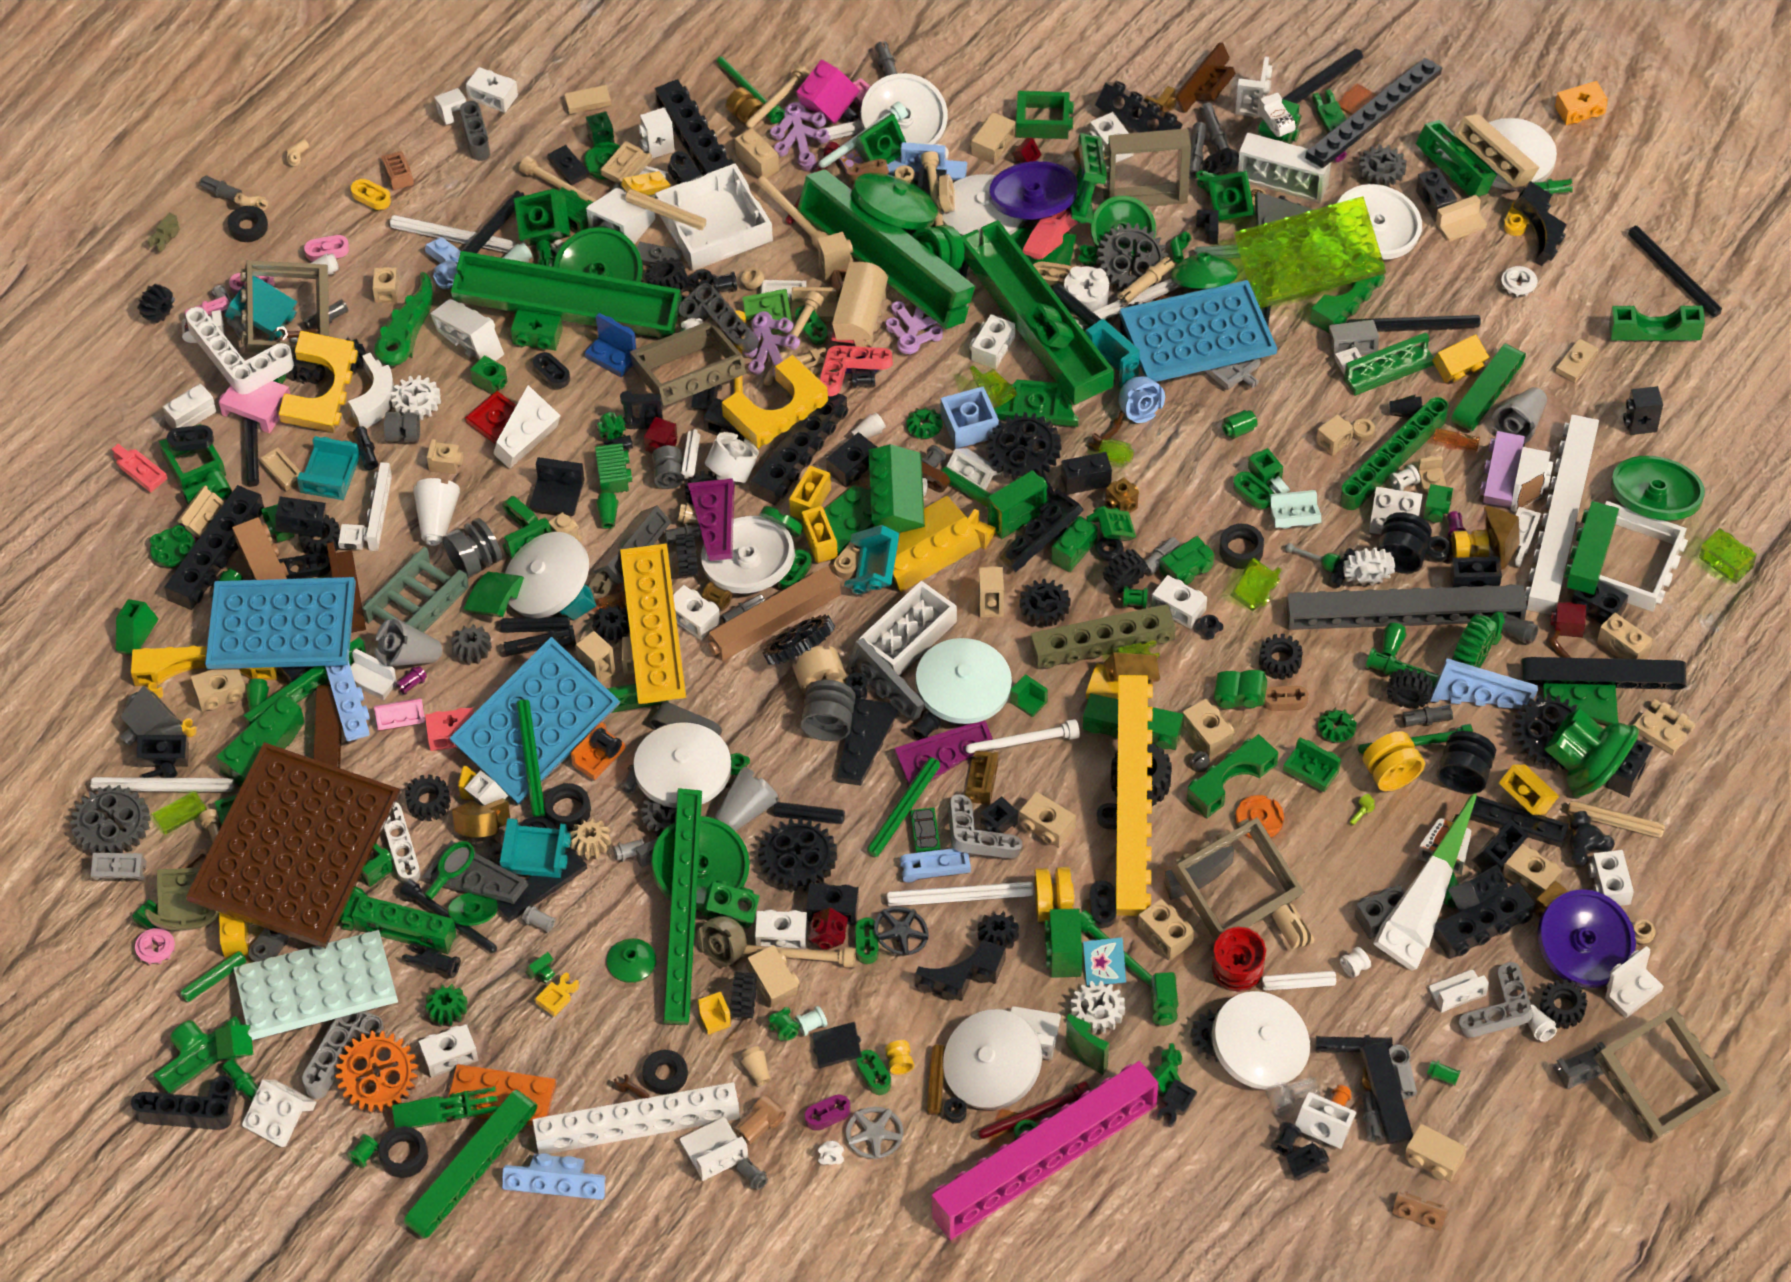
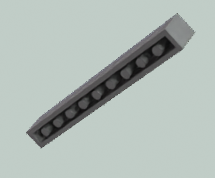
M1509 584L1506 586L1485 585L1482 587L1461 586L1454 588H1392L1388 590L1367 589L1365 591L1288 593L1286 609L1289 630L1387 627L1388 623H1398L1403 626L1468 624L1471 618L1477 614L1490 618L1497 611L1502 612L1504 618L1525 620L1527 606L1524 585Z

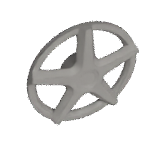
M868 1107L856 1111L849 1120L846 1128V1137L850 1147L857 1154L871 1159L883 1158L895 1152L900 1146L903 1139V1125L891 1109ZM871 1112L883 1113L875 1123L864 1116V1114ZM889 1117L896 1122L899 1133L888 1131L884 1128ZM858 1120L864 1127V1131L851 1137V1128L854 1122ZM884 1139L897 1140L892 1149L880 1154L881 1142ZM866 1140L871 1144L873 1155L860 1151L854 1144Z

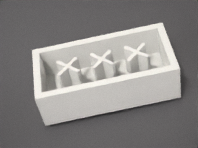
M1247 133L1239 151L1238 172L1247 171L1249 184L1321 203L1329 185L1331 162L1324 168H1321L1305 159L1306 151L1309 149Z
M920 581L858 640L864 638L900 676L957 622V606L923 581Z

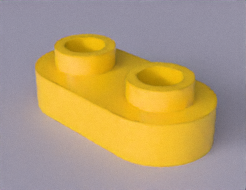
M358 179L352 183L351 193L355 200L376 210H383L390 206L391 196L387 189L367 179Z
M1515 200L1505 218L1504 230L1511 236H1520L1526 231L1529 222L1518 210L1513 208Z

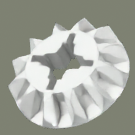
M1514 266L1503 273L1501 279L1502 287L1507 289L1508 294L1515 293L1517 297L1520 294L1527 296L1529 292H1534L1537 286V277L1532 270L1526 267ZM1519 277H1521L1520 280L1522 282L1520 286L1517 285Z

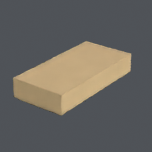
M606 85L564 93L569 114L611 106V99Z
M278 447L259 458L260 464L285 491L298 485L297 478L300 470Z

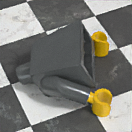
M150 682L148 688L143 686L138 692L128 697L121 718L129 727L120 737L131 746L137 740L138 735H182L183 732L187 737H192L196 734L197 727L193 726V720L190 718H186L182 725H180V720L161 700L163 688L159 687L157 689V683Z

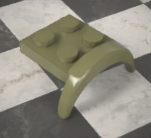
M200 868L157 870L158 915L149 909L145 910V916L152 924L167 930H191L207 926L217 918L218 911L211 910L208 912V908L187 901L186 895Z

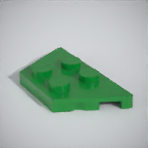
M1017 379L1011 386L1010 391L1006 392L1001 398V403L997 408H993L998 420H1006L1007 416L1013 420L1015 419V413L1018 414L1019 418H1022L1024 412H1026L1029 418H1031L1033 413H1036L1037 419L1044 416L1046 422L1052 421L1053 425L1078 427L1079 418L1075 416L1070 399L1058 383Z
M853 485L824 509L837 541L838 556L850 543L853 533L874 527L871 515L870 489Z

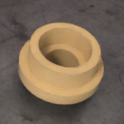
M1641 919L1633 923L1636 942L1646 944L1654 939L1656 931L1650 921Z

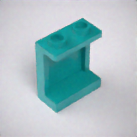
M252 276L253 326L269 335L268 341H274L276 337L280 339L283 335L281 331L272 332L277 327H284L286 329L285 323L287 321L289 323L292 322L297 314V311L294 310L297 301L260 278ZM241 289L229 304L225 314L232 321L236 315L241 318V310H245V305L240 299Z
M1103 318L1086 330L1087 336L1107 362L1119 371L1120 388L1129 379L1139 377L1140 350Z
M314 436L312 440L314 448L305 473L300 472L297 478L300 493L344 500L360 459L358 445L351 441Z
M883 525L853 533L850 543L861 547L856 578L846 580L844 586L852 589L853 593L860 595L868 591L880 590L883 587L890 586L900 533Z
M507 818L500 865L514 874L561 878L562 869L567 867L565 849L570 847L571 833H567L566 824H560V829L519 826L517 819Z

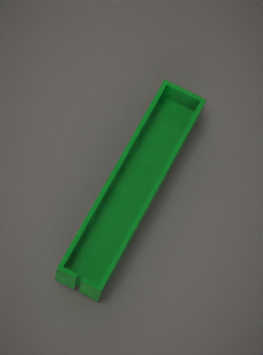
M826 169L806 175L797 210L810 223L828 236L843 232L846 240L851 241L853 252L850 254L860 262L872 263L883 269L888 276L887 283L945 329L965 323L969 310V305L967 304L971 303L975 289L974 284L903 229L885 223L863 210L853 198L852 190Z
M996 220L981 227L982 246H979V231L977 229L961 236L965 248V262L1009 320L1015 323V328L1071 402L1076 405L1113 388V368L1000 221ZM1035 302L1054 307L1059 312L1062 322L1071 328L1074 339L1064 349L1046 345L1040 339L1037 329L1028 323L1025 312Z
M465 251L460 252L456 269L458 274H455L451 290L453 299L456 302L517 312L520 309L561 316L562 321L596 327V315L601 313L604 316L613 318L615 322L631 328L635 334L666 338L674 334L679 314V305L682 301L680 289Z

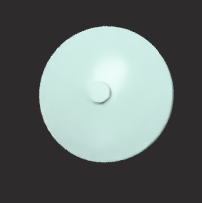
M956 638L938 643L923 655L917 667L916 690L925 703L924 706L937 717L949 722L970 724L984 721L998 713L1006 704L1010 695L1012 677L1006 660L996 649L978 640Z

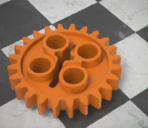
M371 1031L370 1038L368 1039L362 1033V1041L358 1042L353 1038L352 1043L354 1046L352 1048L344 1046L348 1053L347 1055L339 1054V1058L344 1063L336 1065V1068L342 1071V1073L336 1075V1079L343 1080L338 1087L339 1089H347L343 1096L344 1098L352 1096L350 1100L352 1106L358 1101L360 1102L359 1109L361 1111L366 1105L370 1113H373L375 1107H378L379 1111L383 1113L384 1106L386 1105L392 1111L393 1102L396 1101L398 1104H401L400 1097L410 1098L406 1090L416 1088L411 1083V1080L418 1079V1075L412 1073V1071L419 1069L418 1065L411 1064L416 1059L415 1054L407 1055L411 1047L408 1045L402 1048L404 1040L401 1038L395 1042L394 1033L388 1039L384 1031H381L379 1037H376L374 1031ZM382 1050H389L391 1052V1057L387 1061H380L378 1059V1054ZM358 1060H366L367 1067L364 1070L357 1071L354 1069V1065ZM398 1062V1066L385 1069L393 1063ZM378 1067L381 1070V1076L376 1077L373 1074V1068ZM391 1073H398L400 1080L396 1084H389L387 1077ZM367 1076L359 1082L356 1081L358 1077ZM367 1083H375L377 1086L372 1094L363 1092V1088Z

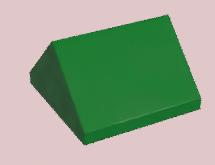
M891 113L857 136L855 150L865 162L884 159L888 165L901 156L902 142H907L895 114Z
M1247 171L1208 178L1213 209L1219 210V221L1255 214Z

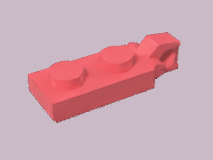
M120 444L112 448L113 457L117 460L116 464L119 468L150 493L168 479L164 471L136 449L127 451Z

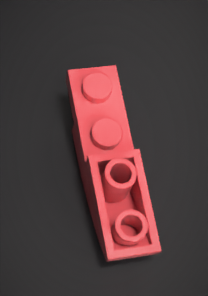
M1069 207L1058 214L1042 218L1023 248L1025 255L1031 256L1033 259H1043L1063 243V234L1079 223L1071 219Z

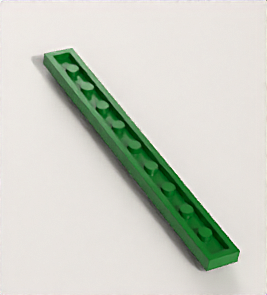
M678 788L663 1017V1023L688 1025L690 1020L702 790Z

